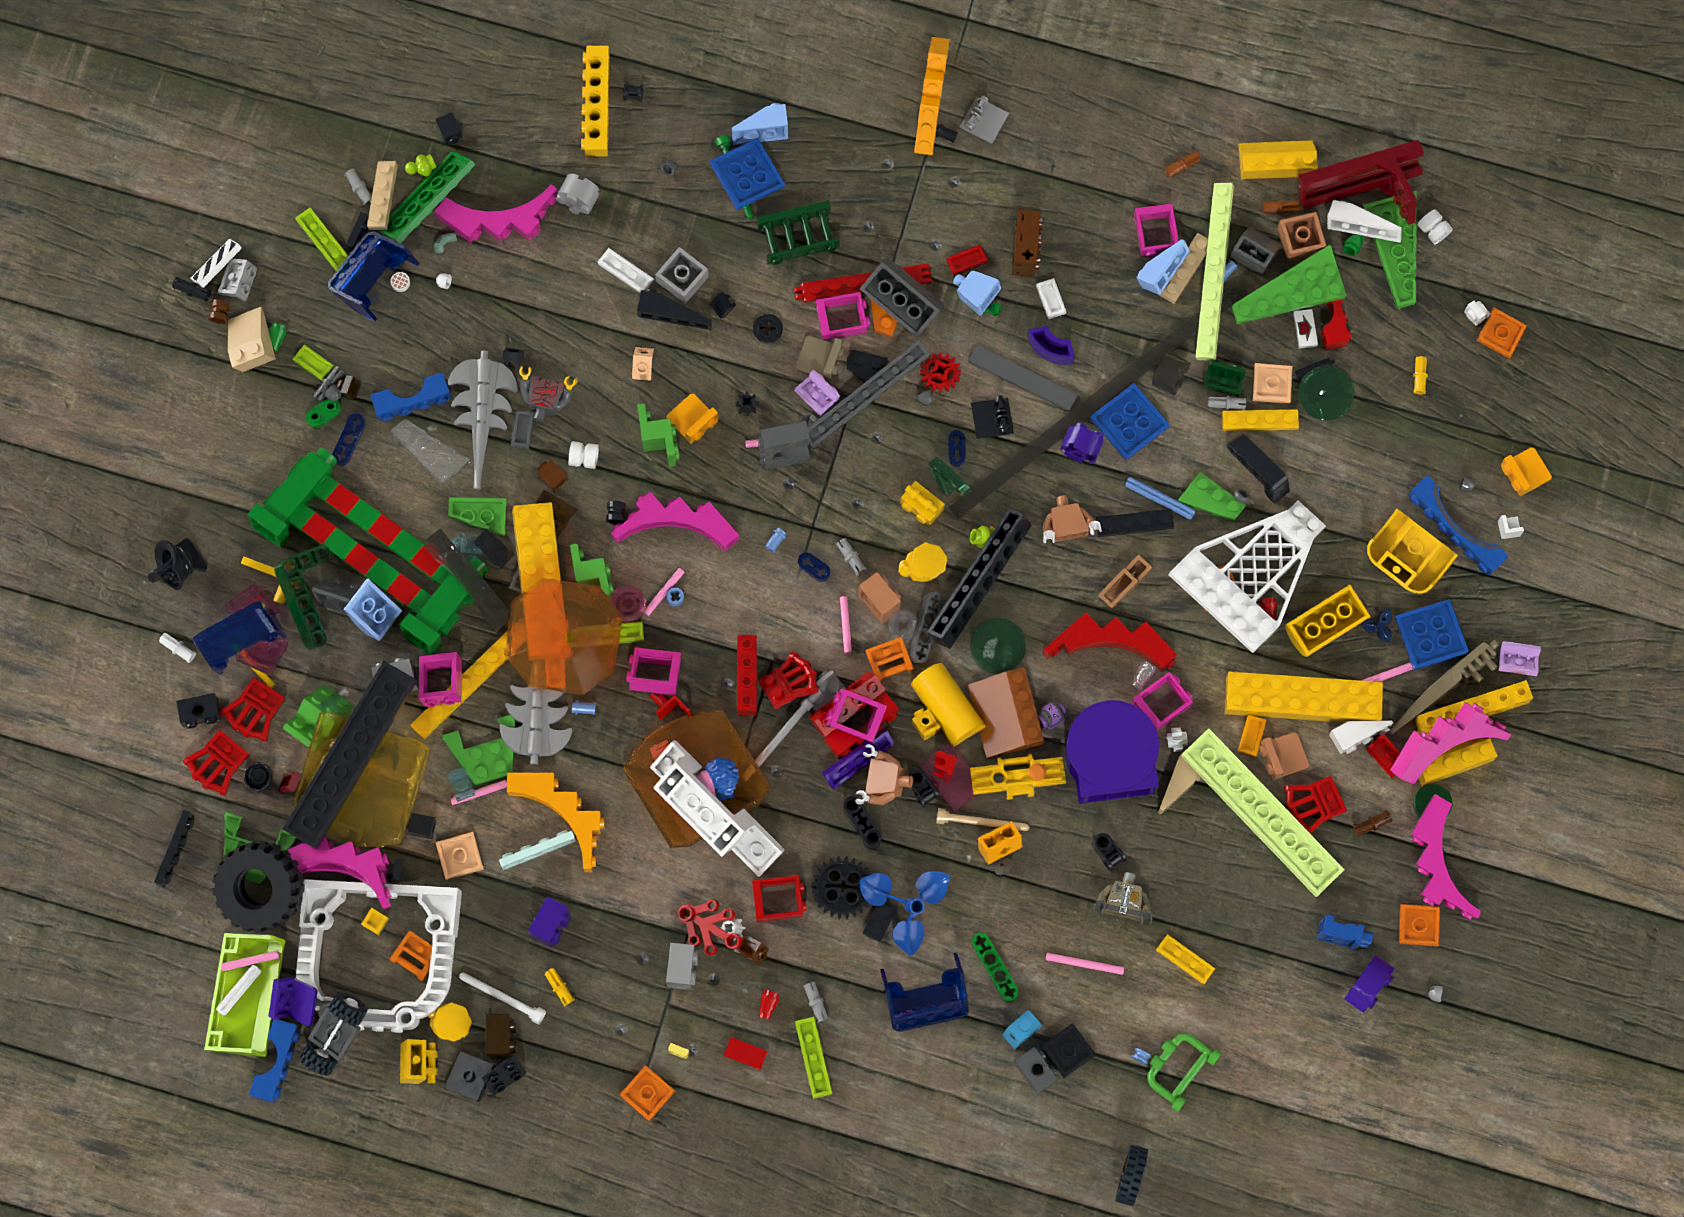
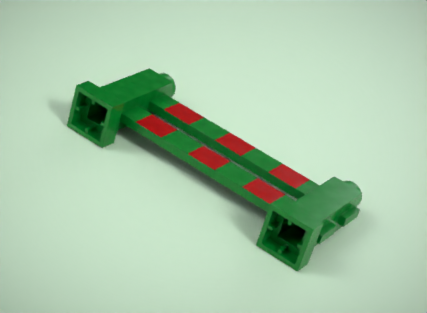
M321 447L315 454L309 451L287 473L288 478L281 486L277 485L263 502L264 506L262 507L256 503L247 514L251 528L279 548H282L291 538L289 533L291 525L319 545L326 546L331 554L415 613L416 616L409 613L401 622L402 637L427 655H435L442 647L441 636L443 634L446 636L459 621V614L465 606L468 605L470 607L484 590L482 585L484 584V576L489 571L488 567L474 556H470L466 562L461 560L455 567L332 479V468L337 463V460L331 453ZM315 496L435 581L440 587L431 596L314 512L308 505Z

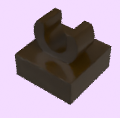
M346 375L345 381L338 380L336 386L341 389V393L348 400L355 401L361 383L353 376Z

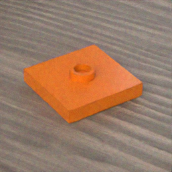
M1494 307L1476 341L1509 359L1527 325Z
M1401 904L1399 944L1438 947L1440 907Z
M645 1065L619 1096L650 1122L676 1091Z

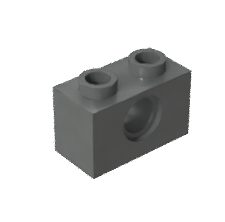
M1034 1047L1015 1060L1014 1064L1036 1095H1039L1057 1082L1056 1076L1058 1074L1052 1066L1048 1067L1044 1061L1046 1057L1040 1049L1036 1050ZM1035 1065L1041 1066L1043 1073L1040 1075L1034 1074L1032 1067Z

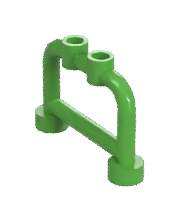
M1188 1033L1178 1034L1172 1041L1167 1039L1161 1047L1164 1052L1160 1057L1155 1055L1149 1063L1152 1067L1147 1076L1149 1085L1173 1104L1171 1108L1177 1113L1187 1101L1181 1094L1207 1061L1214 1065L1222 1055V1052L1218 1049L1212 1051ZM1182 1041H1187L1201 1051L1202 1054L1173 1093H1171L1156 1081L1155 1076Z

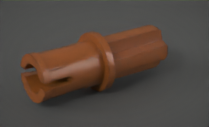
M1193 152L1184 158H1178V161L1165 167L1164 170L1167 176L1172 178L1182 171H1187L1188 167L1199 162L1201 158L1198 152Z
M1279 200L1278 202H1262L1263 214L1298 212L1300 209L1298 201L1282 202Z

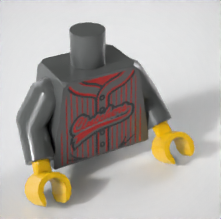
M521 366L519 370L522 376L521 393L529 409L535 411L533 420L543 423L546 414L556 415L557 411H561L570 403L574 390L572 387L578 383L577 378L574 379L573 384L569 382L570 375L565 378L564 382L533 375L529 378L528 376L532 371L531 367L529 366L528 373H524L522 370L523 366Z

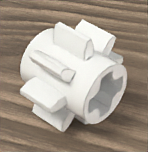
M1181 727L1171 728V733H1167L1168 748L1173 747V752L1183 751V746H1188L1187 733L1182 732Z
M734 918L731 921H722L721 929L728 933H737L743 937L741 933L745 927L741 924L742 919L735 920Z

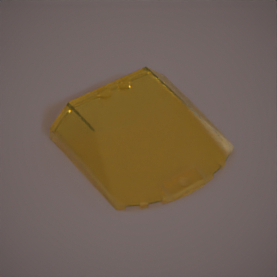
M325 711L320 712L292 803L294 808L297 806L350 716ZM388 730L326 836L341 843L352 841L354 846L380 848L401 843L432 749L418 740Z

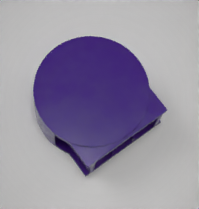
M1116 700L1098 702L1083 710L1073 722L1066 740L1065 760L1067 768L1076 782L1079 804L1156 794L1155 788L1159 787L1155 764L1159 753L1158 734L1150 718L1136 706Z

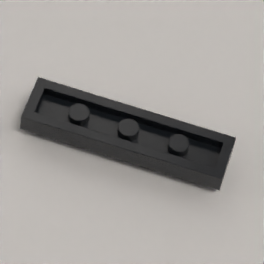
M1172 509L1096 517V521L1100 522L1102 532L1097 530L1098 537L1174 529Z
M183 810L154 880V883L162 888H165L166 884L170 883L173 875L171 873L173 866H176L180 859L179 851L181 847L184 848L187 842L186 834L188 829L191 830L194 825V815L189 811Z

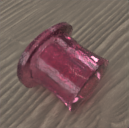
M626 585L617 588L612 593L610 609L621 622H637L642 617L646 608V599L641 590L634 586Z

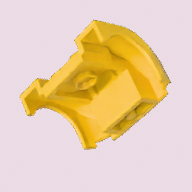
M1399 509L1394 511L1386 524L1369 541L1367 546V554L1375 566L1408 591L1418 594L1426 593L1432 589L1458 557V554Z

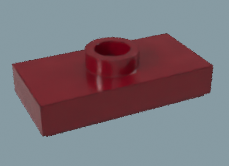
M294 771L284 774L278 789L279 792L284 794L294 792L299 784L301 773Z

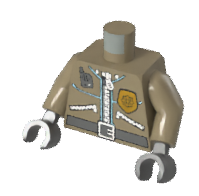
M1128 872L1124 873L1123 882L1115 881L1113 885H1108L1098 895L1097 901L1092 908L1093 912L1095 909H1100V915L1104 913L1139 921L1141 918V924H1143L1145 919L1149 920L1150 924H1152L1153 920L1151 905L1146 893L1142 891L1141 886L1134 885L1136 875Z

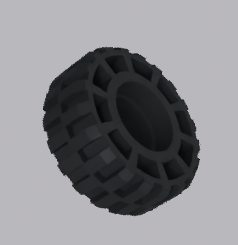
M265 841L247 843L226 854L223 857V861L218 864L216 868L218 873L213 876L212 881L215 883V887L212 888L213 896L216 895L217 899L215 904L217 908L222 910V916L225 919H230L233 926H242V929L248 932L252 930L264 932L287 922L297 912V906L301 905L303 900L301 893L304 892L305 888L301 881L304 878L302 871L299 872L297 867L299 864L296 859L292 860L291 854L287 850H280L279 845L274 843L269 845ZM251 869L262 871L271 881L272 896L267 904H259L253 901L246 892L245 877Z

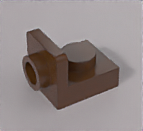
M743 934L742 945L738 949H734V952L752 960L757 965H761L767 956L769 948L762 942Z

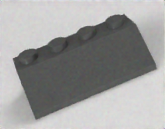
M886 257L860 288L864 294L916 337L922 333L945 305L889 257Z

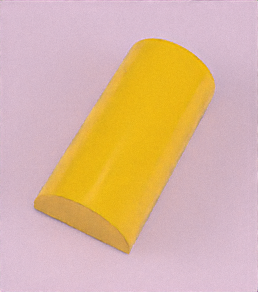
M1348 585L1287 623L1285 628L1295 648L1304 657H1307L1371 616L1352 586Z
M943 663L927 668L912 681L911 686L926 708L930 710L953 747L986 727Z

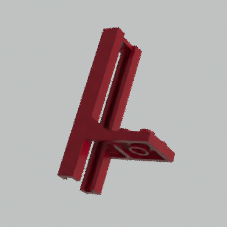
M1419 140L1299 174L1300 185L1298 188L1300 191L1298 192V200L1304 210L1378 188L1393 197L1394 204L1400 208L1399 211L1402 219L1405 218L1408 225L1414 224L1417 199L1407 179L1422 175V166L1419 167L1418 160L1413 159L1423 157L1424 150Z

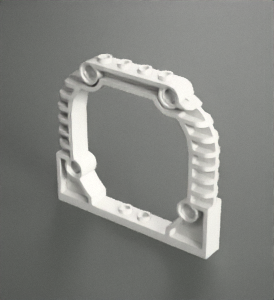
M304 880L305 888L302 895L303 900L299 922L301 933L296 979L317 988L315 1011L319 1012V1017H321L325 1008L333 1000L332 997H325L319 984L323 932L333 925L334 917L332 913L340 904L346 901V893L367 894V897L377 898L374 891L365 883ZM384 884L385 887L388 886L392 899H396L397 896L418 897V902L429 917L425 921V928L433 935L430 973L426 989L417 1001L401 1002L392 1011L368 1009L362 1022L358 1025L361 1027L360 1031H363L364 1027L372 1028V1031L383 1032L385 1028L391 1029V1032L403 1033V1030L416 1028L419 1025L420 1019L429 1016L440 1007L448 994L451 984L455 938L458 936L462 891L458 888ZM325 915V921L319 924V917ZM440 921V928L433 930V924ZM411 1014V1021L405 1024L404 1017Z

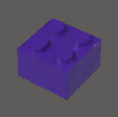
M547 896L528 930L530 937L552 948L553 944L557 945L562 936L560 934L562 928H566L571 920L568 907Z

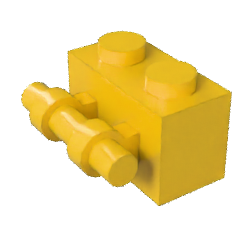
M914 481L911 486L908 485L906 487V492L900 500L904 510L909 513L913 512L919 522L922 524L926 523L929 526L940 515L945 506L942 501L917 481Z
M407 1039L400 1044V1083L420 1084L426 1080V1076H428V1083H436V1075H438V1069L436 1068V1058L438 1057L436 1043H428V1050H426V1040ZM426 1058H428V1067H426Z

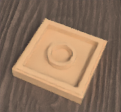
M1255 363L1252 401L1290 404L1292 366Z
M474 832L436 842L446 880L484 870Z

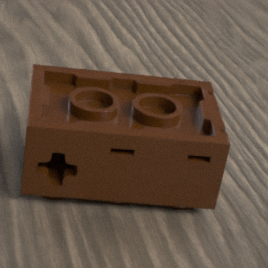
M1018 209L1012 275L1034 277L1035 271H1039L1040 248L1042 244L1041 234L1043 229V218H1040V211Z

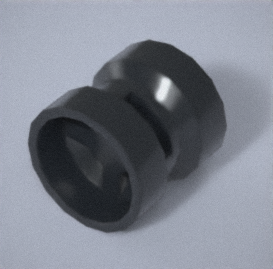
M620 501L607 502L608 514L606 515V522L616 525L619 523L623 524L625 522L623 512L626 510V503Z

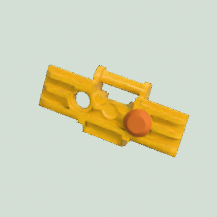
M1032 754L1008 759H1001L1000 757L997 758L998 765L970 768L973 795L1006 791V799L1010 800L1013 799L1014 795L1021 794L1034 797V787L1066 784L1062 757L1034 760ZM1029 764L1028 769L1004 770L1005 766ZM999 773L1004 781L997 783L994 781L993 776Z

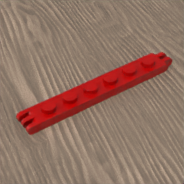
M929 264L902 267L906 273L921 285L932 283V278H924L931 276V271H923L930 269ZM873 272L801 283V287L793 289L794 293H802L795 295V300H803L804 303L818 299L858 292L864 294L860 288Z

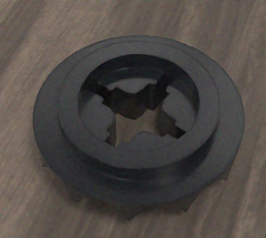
M772 314L761 315L754 322V336H756L759 342L762 341L766 344L775 343L777 339L781 338L783 332L781 320ZM769 322L770 328L773 330L767 335L763 328H766Z

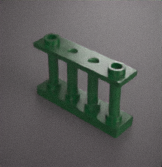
M829 200L756 217L758 231H765L771 254L766 255L767 265H778L785 260L823 251L833 252L840 248L839 238L832 239L827 215L831 214ZM817 217L820 219L825 241L814 243L808 221L810 218ZM799 221L802 224L807 245L796 248L791 224ZM781 225L784 228L789 250L778 252L772 229Z

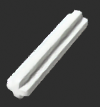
M252 965L218 1005L216 1010L220 1014L226 1015L259 976L261 970L257 966Z

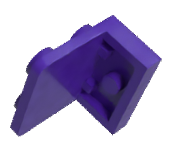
M294 977L274 979L268 1017L273 1020L290 1017L307 1026L312 1025L318 993L317 988Z

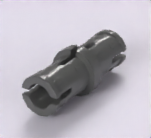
M335 366L327 378H323V383L312 396L315 399L318 397V401L323 402L326 397V391L333 384H336L345 372L343 370L339 371V367Z

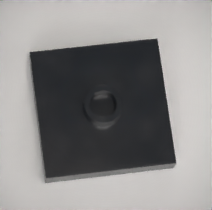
M1073 1023L1041 1045V1048L1063 1079L1096 1056Z
M460 1051L444 1088L480 1103L487 1087L481 1077L496 1066Z

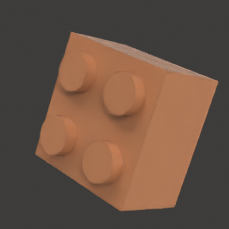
M1316 212L1280 220L1277 229L1287 262L1311 257L1326 247Z
M876 572L859 585L858 596L880 623L883 624L900 611L901 596L895 589L892 591L888 586L889 581L884 575L880 576Z

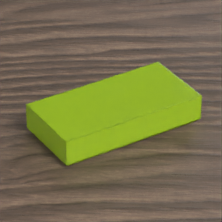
M303 345L293 358L294 362L321 381L323 378L326 379L334 369L333 364L306 345Z

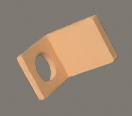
M635 347L632 379L651 380L654 349Z

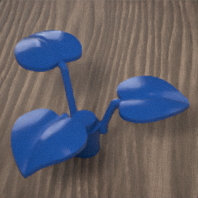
M928 871L921 874L915 883L917 890L920 891L918 898H909L908 900L888 894L892 890V882L887 875L882 873H873L861 878L860 891L864 899L874 906L884 905L887 897L905 904L906 911L911 913V915L907 918V922L900 921L893 929V939L899 948L912 956L922 943L924 927L920 921H911V919L915 918L916 914H921L924 911L925 904L923 900L927 903L935 904L944 898L951 876L939 871Z

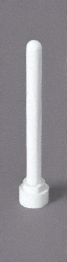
M464 972L459 975L462 981L528 1014L532 1022L538 1025L542 1022L546 1010L540 1007L531 1008Z

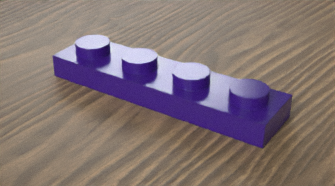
M885 728L876 733L873 742H863L822 772V775L832 789H835L869 764L871 758L874 759V756L865 757L863 755V752L867 754L872 752L870 748L865 747L866 745H872L875 751L880 750L882 752L895 745Z

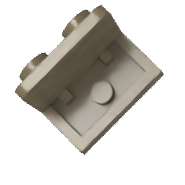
M807 336L796 365V370L809 375L811 371L815 370L825 380L831 381L832 376L837 374L839 364H837L838 359L842 358L844 354L843 340L835 338L834 343Z

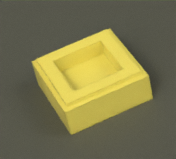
M670 1043L668 1048L670 1054L683 1059H687L690 1053L688 1049Z

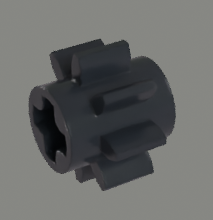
M748 391L743 396L739 394L738 398L740 401L735 402L736 407H740L739 414L744 412L748 417L749 413H756L754 406H759V402L754 401L756 395L751 396L748 394Z

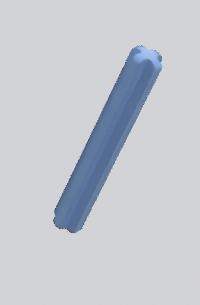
M1129 477L1125 483V486L1168 509H1172V511L1187 519H1192L1195 514L1193 508L1133 477Z

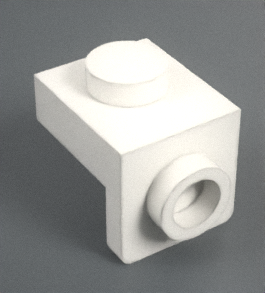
M1472 301L1464 311L1468 319L1475 326L1487 319L1490 314L1480 301Z

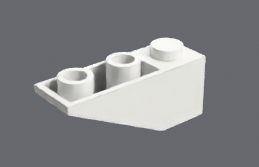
M1348 721L1333 729L1329 736L1340 754L1344 752L1350 754L1357 749V745L1361 743L1366 745L1373 741V737L1377 734L1388 733L1393 722Z

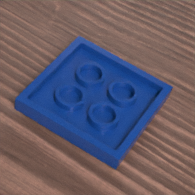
M758 138L712 159L709 163L737 210L785 187V183Z
M1135 383L1090 416V420L1104 434L1125 461L1170 428L1168 422Z
M1450 599L1394 617L1414 671L1469 653Z

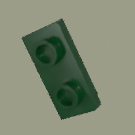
M1219 360L1209 361L1203 388L1240 396L1246 370L1239 365H1225L1224 362Z

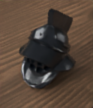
M185 538L175 546L168 540H161L156 544L154 550L157 568L152 570L147 575L149 582L154 583L160 580L163 584L166 583L171 588L180 590L184 581L194 570L205 572L207 566L190 539Z

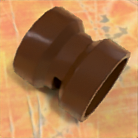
M212 300L210 306L212 311L209 313L208 320L217 324L227 323L228 317L226 314L229 311L230 304L222 300Z

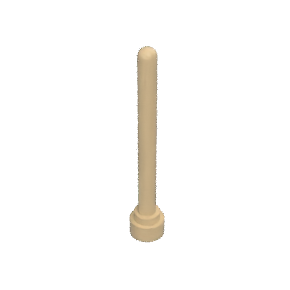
M938 808L936 817L937 824L951 821L999 828L1011 822L950 814L949 811ZM1013 822L1019 831H1028L1030 828L1026 823Z

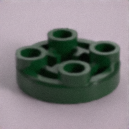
M1428 784L1421 787L1413 798V808L1419 818L1421 817L1432 796L1436 794L1452 804L1447 815L1448 817L1453 807L1450 793L1444 787L1437 784Z

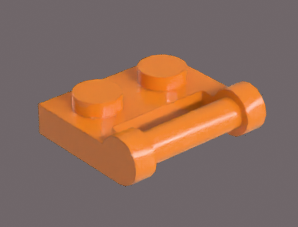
M902 637L865 650L872 671L880 682L884 678L902 671L913 670ZM903 658L904 663L879 671L878 666Z
M409 930L392 954L390 961L394 964L398 963L423 982L430 972L432 945ZM403 951L424 964V968L421 970L401 956Z

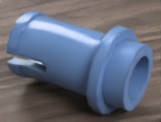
M1228 260L1226 263L1224 282L1237 269V265L1232 260Z
M780 528L772 531L773 535L764 546L772 553H775L782 540L786 539L787 533Z
M572 701V713H575V715L578 713L595 715L596 702Z

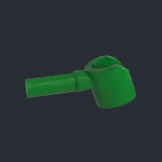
M992 303L991 308H986L984 313L998 316L1001 311V305Z

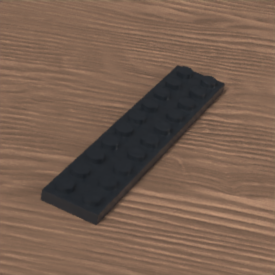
M383 660L283 827V830L311 847L318 849L416 685L417 679Z

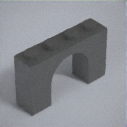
M806 421L761 429V436L758 437V455L760 465L764 464L765 470L810 461L808 450L810 437Z

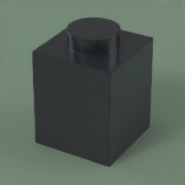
M453 112L435 119L445 145L455 144L463 138Z
M411 813V818H407L405 829H408L407 832L410 836L432 840L436 819L431 816Z

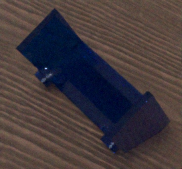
M371 231L363 236L331 277L327 286L335 296L355 312L376 321V316L369 310L371 300L365 295L386 268L398 269L405 261L419 266L420 262L406 246Z
M257 601L193 637V641L210 668L216 673L222 674V670L227 667L230 657L260 640L270 643L275 641L278 635L283 639L287 636L274 611L261 601Z
M957 952L953 953L955 968L948 969L942 974V983L904 991L902 984L899 982L888 983L884 969H880L892 1028L895 1031L903 1032L964 1018L969 1013L964 973Z

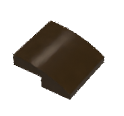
M543 489L535 504L552 502L557 540L577 509Z

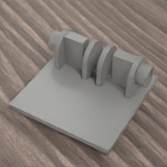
M985 96L981 98L976 97L959 128L992 144L1009 113L988 103V98Z

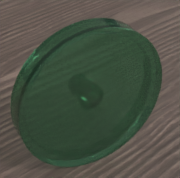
M1324 365L1310 370L1303 377L1298 394L1301 406L1307 414L1319 420H1333L1345 414L1350 408L1354 399V388L1351 379L1343 370L1335 366Z
M994 618L984 621L975 629L971 637L970 650L975 663L981 669L988 673L1000 674L1014 670L1021 663L1025 655L1026 643L1022 631L1015 623L1003 618Z

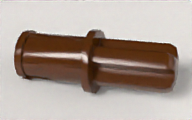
M1384 811L1377 816L1368 817V820L1354 826V832L1357 836H1361L1372 830L1377 831L1378 827L1392 822V818L1387 817L1390 813Z

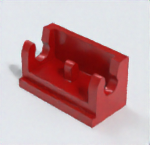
M1383 733L1368 746L1366 751L1392 779L1395 774L1391 771V768L1401 752Z
M937 750L934 767L943 772L933 771V774L950 783L956 767L957 757Z

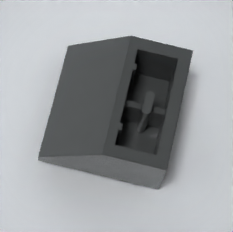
M1249 227L1235 245L1231 258L1263 276L1282 245L1254 228Z

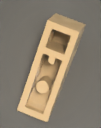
M1179 756L1158 811L1159 814L1165 812L1194 785L1195 781L1199 782L1201 778L1181 756Z

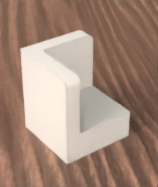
M1502 515L1499 518L1498 526L1501 539L1520 537L1524 532V528L1519 525L1518 516L1506 518V515Z

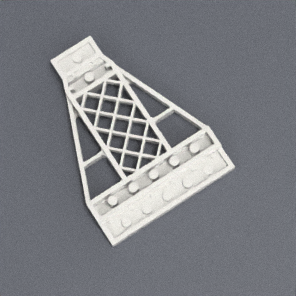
M1297 501L1288 511H1283L1195 547L1170 571L1169 576L1245 647L1254 653L1280 626L1312 542L1326 525L1301 502ZM1264 526L1243 549L1237 548L1229 540ZM1268 535H1277L1278 543H1268ZM1264 536L1265 543H1257ZM1281 537H1282L1287 543H1281ZM1223 542L1235 553V557L1224 568L1219 569L1200 551ZM1252 547V556H1243ZM1255 548H1265V556H1255ZM1268 548H1278L1279 556H1269ZM1282 548H1291L1292 556H1282ZM1300 559L1301 561L1289 592L1286 593L1276 582ZM1239 560V568H1231ZM1242 560H1252L1253 569L1243 568ZM1256 560H1266V569H1256ZM1269 560L1279 561V569H1270ZM1282 561H1289V562L1283 567V562H1282ZM1230 572L1239 573L1240 581H1231ZM1243 573H1253V581H1243ZM1256 573H1266L1267 582L1257 581ZM1270 573H1277V574L1270 580ZM1244 586H1254V594H1245ZM1257 586H1264V587L1257 593ZM1270 588L1274 589L1285 599L1277 621L1272 619L1256 604Z

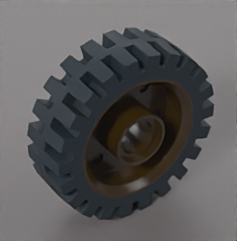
M1130 1145L1116 1192V1202L1129 1206L1134 1205L1143 1178L1148 1149Z

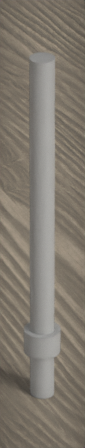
M820 690L816 694L809 695L807 699L804 698L800 703L799 709L742 775L746 781L752 777L804 713L814 706V701L822 693Z

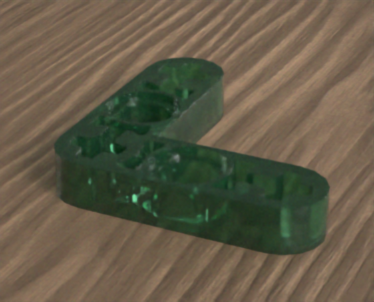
M936 456L929 462L936 484L944 495L949 496L952 492L956 491L961 497H964L971 491L968 484L940 458Z

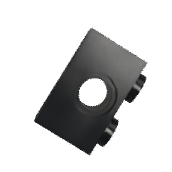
M215 693L176 701L180 724L187 729L195 728L198 724L202 723L206 725L214 724L217 720H221L218 697ZM198 708H203V714L196 716L195 711Z

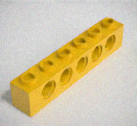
M586 46V52H583V64H586V70H583L582 75L583 81H586V87H582V98H586L585 104H582V115H585V121H582V133H585V139H581V149L585 150L586 156H608L609 46ZM595 64L600 65L597 69L592 68ZM593 82L600 83L598 86L591 85ZM593 99L600 100L598 103L591 102ZM593 116L599 117L596 121L591 120ZM593 133L599 134L597 138L590 137Z
M1526 680L1418 715L1414 721L1419 733L1424 731L1429 734L1439 716L1445 719L1448 717L1455 719L1465 702L1473 705V703L1480 705L1484 708L1483 712L1492 716L1529 704L1533 696Z

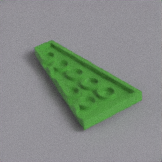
M1414 191L1413 193L1417 198V191ZM1393 197L1363 205L1364 210L1402 228L1401 242L1374 237L1373 240L1396 308L1414 305L1416 303V217L1415 223L1408 225L1405 218L1402 219L1399 211L1400 208L1394 204Z
M1331 244L1233 304L1232 310L1236 323L1241 324L1346 298Z

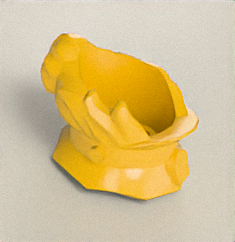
M925 542L907 554L906 559L899 563L898 572L903 577L910 576L913 581H930L945 571L947 556L940 546Z
M452 1002L440 1005L428 1016L431 1018L430 1027L434 1033L441 1039L453 1042L465 1038L472 1024L466 1007Z

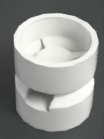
M1436 209L1426 214L1417 224L1424 233H1429L1428 238L1434 245L1442 241L1453 230L1446 221H1442L1443 217Z
M572 441L569 452V466L577 467L583 464L585 468L596 469L599 445L588 443L584 447L581 442Z

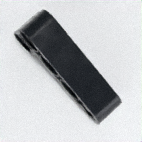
M1244 433L1239 434L1227 443V448L1231 454L1264 486L1265 494L1270 501L1276 503L1290 492L1289 481L1285 473Z

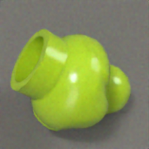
M431 154L427 156L418 155L415 163L410 161L405 165V171L408 174L413 175L418 172L425 177H428L432 170L437 168Z
M980 526L978 529H973L970 533V542L976 544L979 549H982L996 528L993 526Z

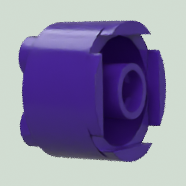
M1077 423L1076 426L1068 428L1060 450L1064 449V454L1075 461L1083 463L1084 460H1089L1088 464H1094L1103 445L1104 434L1098 431H1091L1087 429L1086 425Z

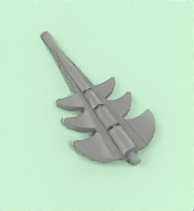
M481 351V359H469L458 364L448 379L449 386L464 384L469 387V390L460 393L453 400L451 407L466 406L471 409V412L460 415L455 420L454 425L465 424L472 426L474 490H481L482 468L489 428L507 430L505 422L497 415L492 414V411L503 410L508 413L512 412L509 402L502 395L497 394L496 389H508L514 393L518 391L513 373L505 365L489 360L488 351Z
M545 659L533 660L528 687L510 686V690L517 698L526 701V704L523 706L505 704L510 716L516 721L521 722L522 726L518 728H510L503 724L499 726L501 738L505 745L517 754L531 757L530 765L532 766L538 765V757L551 756L561 751L569 742L572 733L571 728L566 730L550 728V724L560 721L565 716L568 707L552 708L548 706V702H553L560 698L565 689H548L546 687Z

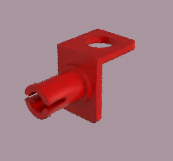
M651 693L650 699L660 707L656 711V715L660 720L677 705L689 717L692 716L690 710L675 695L668 700L663 694L656 693L655 695Z

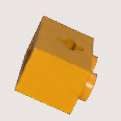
M1012 821L978 838L979 851L989 865L1022 848L1021 834Z

